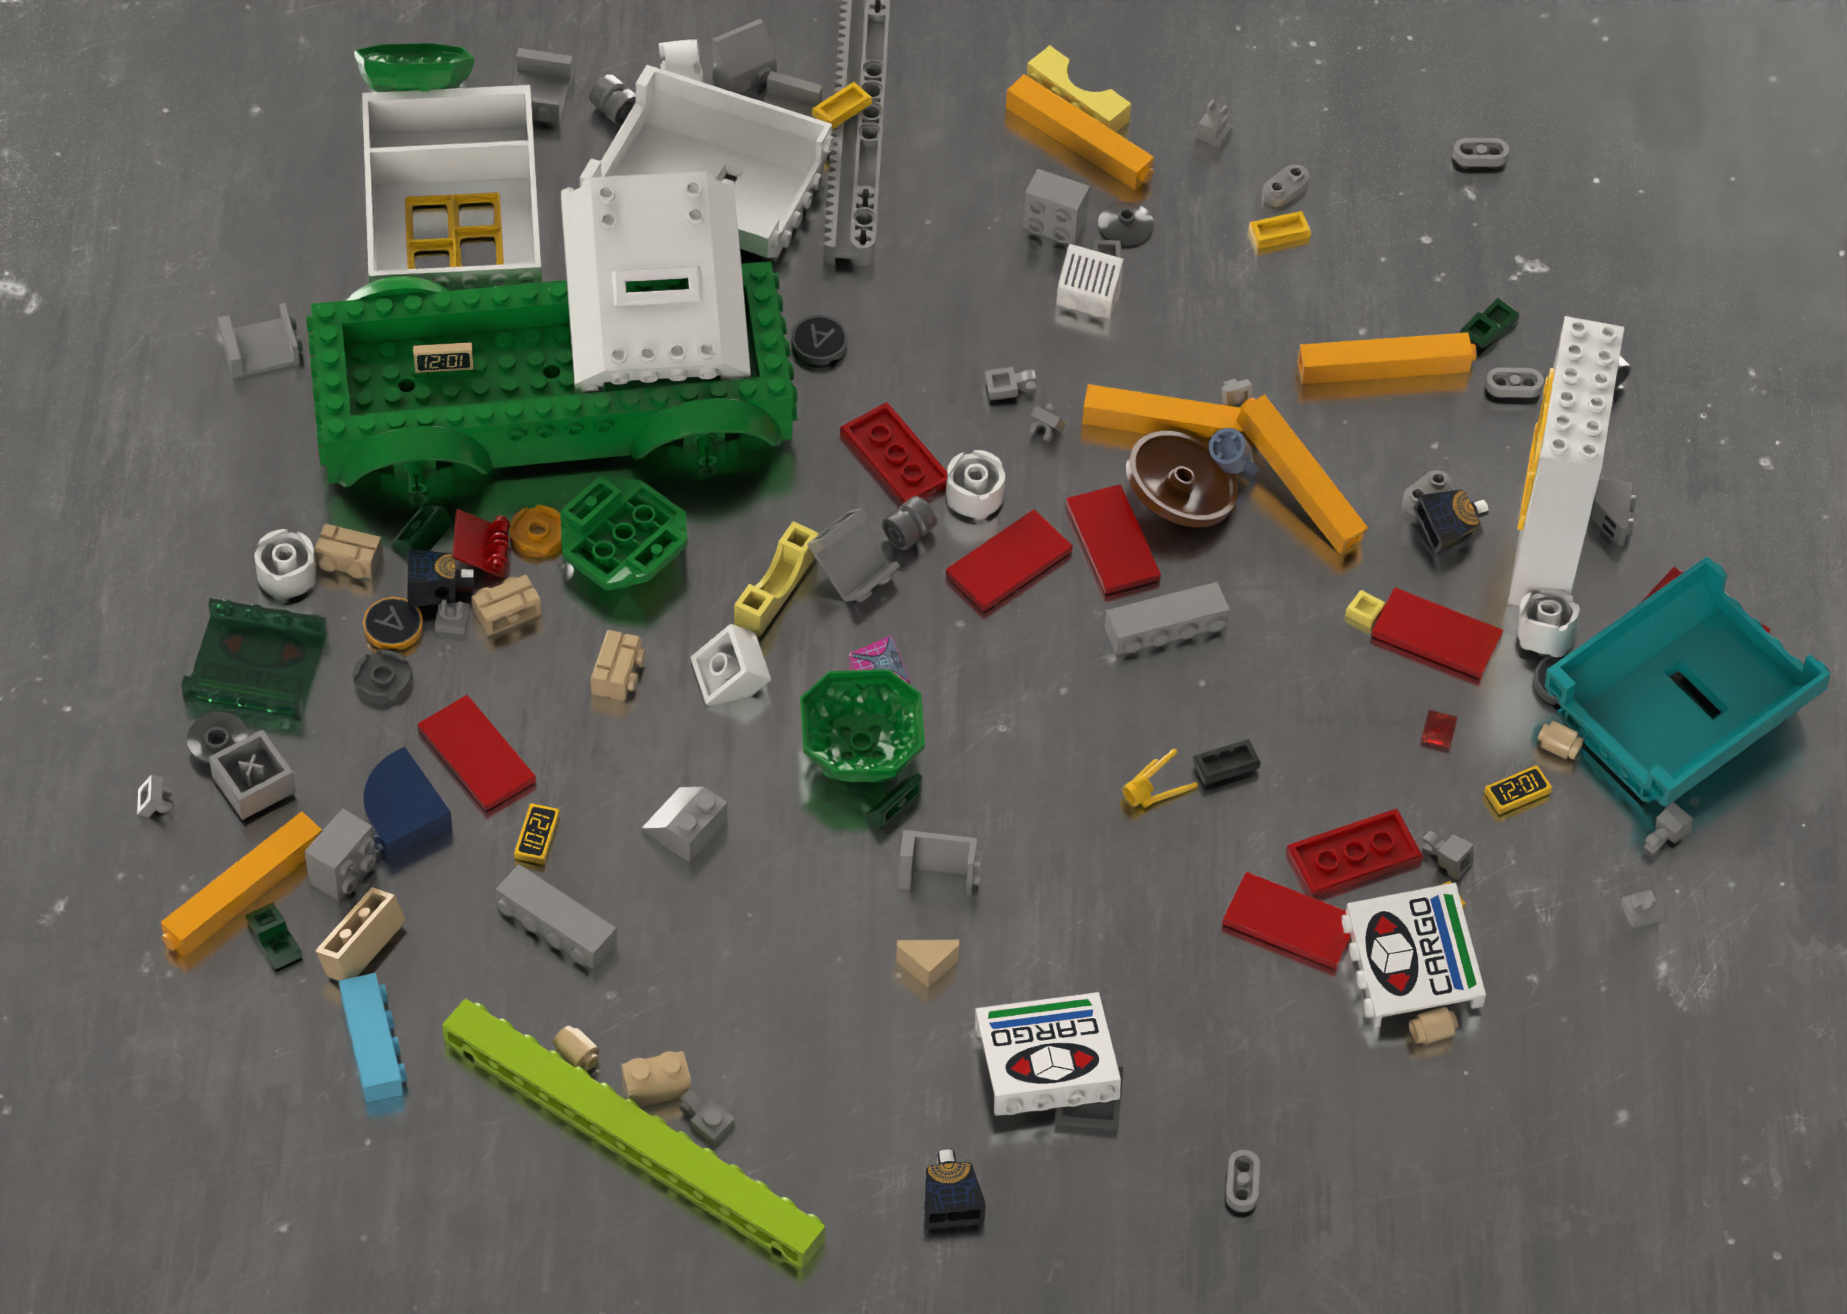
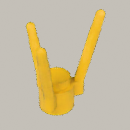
M1176 749L1171 750L1159 761L1154 759L1133 780L1122 787L1124 797L1132 806L1136 807L1142 804L1146 809L1155 802L1198 787V783L1194 782L1151 796L1154 788L1149 778L1177 754Z

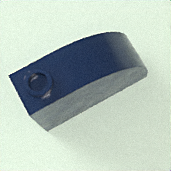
M406 747L386 756L371 771L365 783L363 793L365 820L373 826L376 852L382 851L388 861L452 829L451 811Z

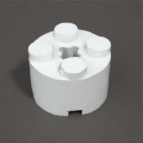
M697 39L659 43L660 59H665L660 64L662 70L704 83Z
M973 450V453L966 455L963 452L955 456L947 469L946 498L948 506L964 516L973 517L976 520L988 518L990 514L1001 506L1004 499L1005 472L999 458L983 450Z
M279 529L266 534L260 539L254 558L257 579L264 591L273 595L274 599L284 601L303 594L315 585L316 563L314 548L306 535L297 532V534L288 533L287 529Z
M1544 588L1538 594L1532 595V592L1526 594L1520 603L1518 623L1520 646L1525 650L1550 654L1553 657L1564 656L1566 650L1570 649L1577 640L1580 613L1578 603L1576 605L1569 593L1559 589Z

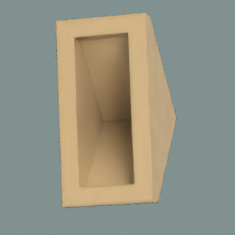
M897 940L896 962L928 988L958 962L959 940Z

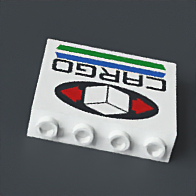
M1456 883L1347 903L1346 915H1342V925L1345 934L1350 933L1352 943H1349V952L1352 961H1357L1360 971H1356L1357 983L1360 990H1365L1367 999L1363 1000L1364 1011L1367 1018L1372 1017L1374 1028L1381 1026L1382 1017L1468 1000L1471 1009L1484 1007L1486 993Z
M1099 992L975 1008V1030L977 1038L981 1037L994 1091L995 1116L1014 1115L1016 1113L1036 1110L1044 1111L1066 1106L1074 1107L1081 1104L1109 1102L1120 1099L1121 1078Z

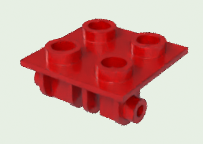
M457 509L452 558L504 578L509 546L508 529L510 528V522L508 518L499 515L491 523Z

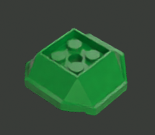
M600 475L560 510L562 559L606 591L616 588L627 590L636 584L648 582L688 546L686 512L642 480L613 479L609 476Z

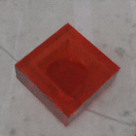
M1429 710L1421 740L1451 747L1458 717Z

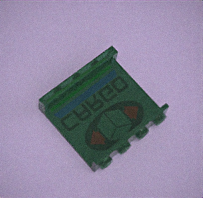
M210 598L208 602L210 619L191 676L184 675L181 684L184 702L301 722L328 637L326 618L315 614L306 615L286 609L277 610L265 608L257 604L248 605L232 602L228 599Z

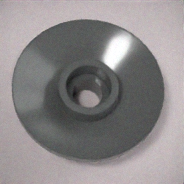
M1117 202L1107 206L1101 212L1098 219V228L1106 240H1120L1121 247H1133L1144 243L1150 238L1154 228V221L1149 211L1141 205L1132 202Z
M211 712L200 716L191 724L186 740L191 754L198 760L210 764V756L247 738L248 734L244 723L235 715L227 712Z

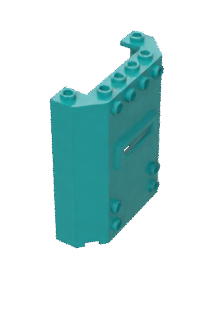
M1708 556L1546 671L1544 686L1550 696H1556L1561 706V709L1557 711L1561 720L1569 728L1579 732V736L1585 738L1584 743L1642 801L1650 803L1653 800H1658L1662 806H1668L1826 691L1831 675L1827 666L1823 662L1817 661L1811 654L1805 657L1803 665L1797 657H1793L1784 649L1780 640L1772 637L1764 630L1759 620L1752 618L1743 610L1740 602L1731 598L1724 591L1728 576L1724 568L1719 563H1714ZM1679 671L1721 713L1712 719L1670 677Z

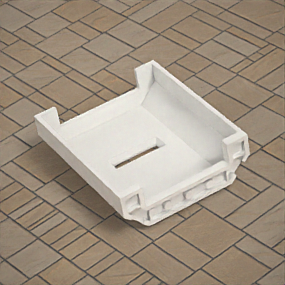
M646 65L636 82V103L602 160L590 159L580 176V187H582V181L585 179L605 176L707 171L713 173L714 179L720 182L724 180L727 174L738 177L734 187L740 249L767 258L778 257L782 248L788 247L793 228L797 229L799 227L803 210L809 209L814 190L818 191L822 185L823 168L827 155L833 148L835 137L831 136L832 124Z
M707 171L590 177L583 180L582 187L576 190L568 187L561 191L575 394L604 392L605 382L625 384L630 380H640L641 382L651 383L665 378H670L673 381H682L687 377L712 379L717 375H720V381L750 378L734 181L724 179L720 182L714 179L713 173ZM688 278L689 289L626 293L625 282Z

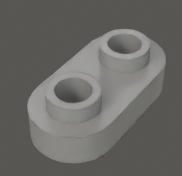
M1462 138L1454 145L1453 158L1458 164L1463 166H1501L1508 159L1509 146L1505 141L1498 138Z
M1300 165L1287 166L1264 184L1262 190L1263 202L1274 208L1285 206L1307 189L1309 172Z
M1494 368L1489 371L1485 386L1487 391L1496 397L1531 398L1541 393L1544 378L1539 371L1532 368Z
M1439 470L1428 472L1405 490L1402 499L1403 509L1407 513L1417 516L1413 507L1418 498L1414 496L1420 497L1424 494L1451 491V477Z
M1249 1150L1234 1152L1228 1161L1226 1202L1229 1207L1238 1212L1252 1210L1257 1204L1259 1195L1260 1160L1255 1153ZM1244 1167L1248 1169V1171L1241 1172L1238 1170V1168ZM1242 1195L1245 1196L1247 1199L1239 1200L1237 1199V1196Z

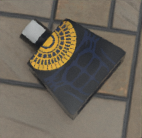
M1462 489L1421 495L1413 507L1435 556L1474 536L1481 526L1479 518L1489 514L1487 503L1483 499L1471 503L1466 491Z
M408 549L407 607L441 604L442 600H446L447 604L455 602V587H473V570L456 569V559L452 558V553Z
M953 1150L939 1151L936 1154L937 1165L926 1167L924 1227L984 1221L986 1204L972 1164L970 1162L956 1163V1156Z

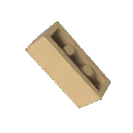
M371 887L315 950L327 977L338 981L357 977L407 921L394 894Z

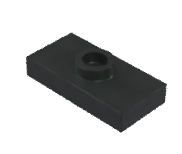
M1250 739L1193 757V763L1204 785L1259 769L1261 766V762Z

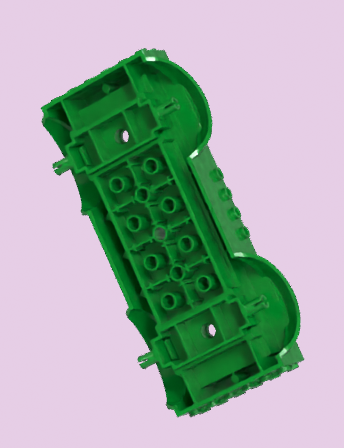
M771 261L741 264L750 378L720 381V375H717L712 379L687 377L682 381H673L670 378H665L651 383L641 382L640 380H630L625 384L605 382L604 392L575 394L567 280L449 291L447 288L430 280L409 276H394L371 282L355 291L344 301L311 303L312 315L306 316L307 332L311 333L308 334L317 442L320 466L326 465L328 484L340 483L344 487H351L362 476L374 470L394 465V473H407L408 491L411 494H416L415 483H418L419 494L427 490L424 471L436 469V461L461 463L474 468L481 474H488L493 468L626 455H630L634 459H643L655 448L670 441L683 438V445L695 444L697 446L699 465L706 466V455H708L709 466H712L717 462L714 443L724 442L725 433L752 435L765 440L771 446H778L783 440H792L793 421L798 420L796 406L798 394L796 385L793 386L792 382L794 380L793 363H789V358H787L790 357L789 340L785 338L787 334L786 319L779 313L783 312L782 295H778V291H776L779 290L778 272L773 273ZM688 278L625 282L626 293L689 289ZM472 343L473 370L415 373L413 346Z

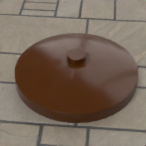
M1175 431L1153 432L1138 440L1128 456L1126 474L1134 493L1150 510L1173 523L1188 527L1215 525L1229 515L1237 501L1238 482L1235 474L1223 471L1211 457L1209 445L1196 437Z

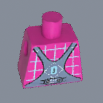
M892 636L883 638L849 654V670L890 669L910 684V678Z

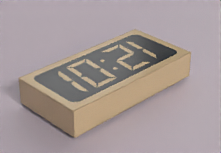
M472 343L413 346L415 373L473 370Z

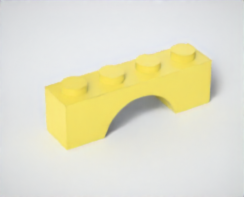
M1049 45L1028 62V77L1114 132L1119 131L1130 122L1131 103L1112 89L1101 92H1089L1076 87L1068 78L1070 59Z
M794 521L791 523L779 540L772 563L764 577L755 586L748 584L734 604V625L756 633V636L761 637L815 559L807 543L819 534L818 532Z

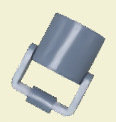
M1224 428L1212 436L1209 442V452L1223 471L1230 474L1244 471L1251 477L1255 476L1259 468L1252 461L1253 451L1251 445L1238 430Z

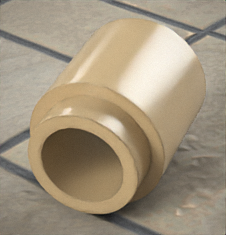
M1552 721L1550 725H1543L1537 740L1542 741L1540 748L1566 760L1568 757L1575 760L1585 738L1579 736V732Z
M1445 1006L1417 1014L1415 1019L1409 1020V1029L1416 1044L1423 1042L1426 1045L1452 1037L1455 1034L1454 1029L1458 1028L1454 1012L1452 1010L1448 1011Z
M566 1026L558 1032L553 1040L556 1052L573 1067L578 1066L588 1071L599 1060V1048L578 1028L573 1029L571 1026Z

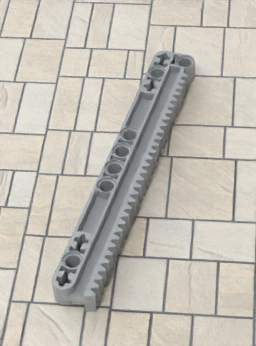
M841 0L834 94L855 82L872 97V104L832 129L831 136H834L835 140L830 152L823 262L830 265H835L836 258H849L858 266L870 265L875 259L891 0Z

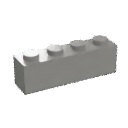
M1218 582L1106 610L1104 628L1116 655L1134 653L1139 649L1149 646H1161L1169 641L1180 638L1188 639L1196 634L1207 631L1215 632L1223 627H1227L1230 609Z
M520 864L496 888L497 906L503 914L514 916L522 922L526 929L531 932H538L553 947L562 948L581 965L586 964L595 969L617 945V933L614 926Z

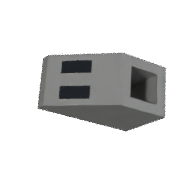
M1599 478L1592 505L1591 519L1618 546H1624L1626 535L1632 536L1634 518H1629V512L1634 513L1636 495H1631L1632 483Z

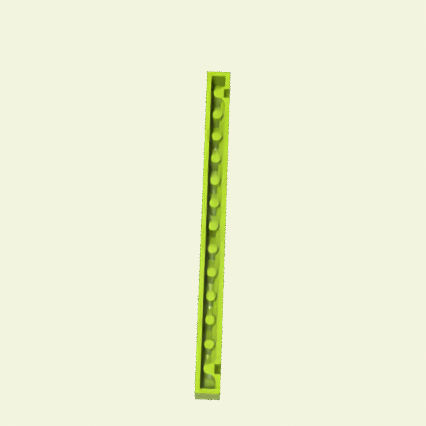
M465 998L442 1024L443 1040L462 1053L467 1051L473 1055V1060L768 1248L772 1249L774 1247L782 1252L784 1258L801 1269L807 1265L825 1242L826 1226L817 1216L813 1214L807 1215L799 1210L793 1201L786 1197L780 1198L771 1192L765 1183L761 1181L755 1182L750 1179L738 1166L734 1164L728 1165L720 1160L717 1154L709 1148H701L686 1133L676 1132L671 1129L659 1116L649 1115L635 1101L631 1099L626 1100L616 1094L610 1085L606 1083L600 1084L592 1079L588 1072L581 1067H573L556 1051H548L540 1046L534 1037L528 1034H521L507 1020H499L491 1015L482 1004H474Z

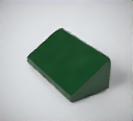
M423 504L390 545L407 556L408 549L430 551L453 521L444 506Z
M917 773L905 778L867 812L865 817L878 828H883L921 794L922 775Z

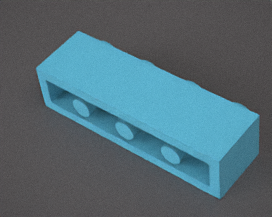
M376 973L340 980L341 1000L365 1102L368 1103L403 1095L402 1083L407 1082L404 1063L398 1064L396 1056L401 1055L397 1036L391 1037L389 1030L394 1028L391 1010L385 1011L383 1003L388 1002L385 984H378Z

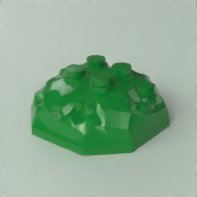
M437 43L376 44L355 50V59L360 75L369 87L376 92L413 90L428 92L434 89L459 88L460 84L467 81L474 66V56L464 47Z
M890 669L828 671L800 697L803 753L808 756L812 763L819 765L822 773L830 779L833 778L846 782L869 781L872 783L888 781L890 778L896 777L925 748L921 692Z

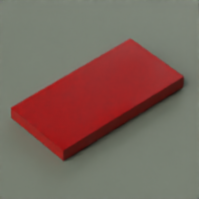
M888 402L840 427V434L900 505L904 504L912 496H918L926 500L946 489V469Z
M1121 484L1066 498L1067 509L1105 595L1160 581L1161 573Z
M1033 509L946 568L945 575L985 612L1071 553L1073 545Z
M1394 587L1372 630L1371 636L1482 679L1503 636L1504 630Z
M468 695L417 724L418 731L485 811L490 810L536 782V775Z
M1397 808L1287 845L1286 852L1310 897L1313 898L1420 863L1423 859L1418 845Z
M1247 871L1222 921V924L1334 969H1337L1351 940L1350 933L1345 934L1342 925V915H1346V910Z

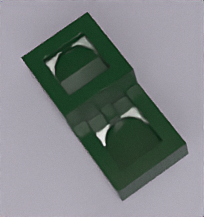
M1497 297L1483 313L1478 311L1462 327L1460 333L1468 332L1470 341L1482 349L1506 332L1519 319V312Z
M273 902L245 915L255 938L274 969L303 957L300 946L289 932L285 919Z

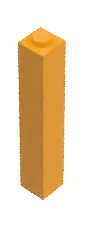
M1023 74L1007 89L1006 108L1131 189L1136 190L1143 183H1148L1154 174V156L1030 77Z
M1468 332L1300 344L1297 363L1302 384L1470 372L1472 361L1476 360V346L1471 344Z
M1091 384L1087 386L1082 424L1143 434L1157 431H1175L1196 437L1209 444L1212 436L1217 431L1224 428H1233L1245 437L1252 450L1254 444L1236 421L1241 411L1238 407Z
M1264 394L1257 399L1250 398L1240 406L1241 411L1236 420L1338 554L1362 541L1368 529L1367 525L1267 396Z
M301 811L162 920L163 935L161 938L165 945L172 951L176 949L185 957L306 861L305 850L319 836L322 829Z

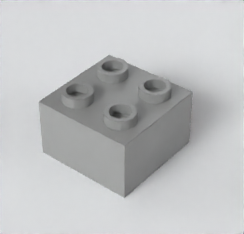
M1037 169L1025 192L1022 228L1035 234L1050 237L1058 242L1075 245L1087 222L1090 186Z
M263 729L209 757L213 779L242 820L296 792L293 771Z
M342 808L305 850L309 884L338 902L345 894H350L356 887L358 879L364 872H369L376 863L373 826Z

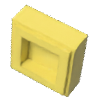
M1360 590L1346 609L1345 616L1371 629L1386 603Z

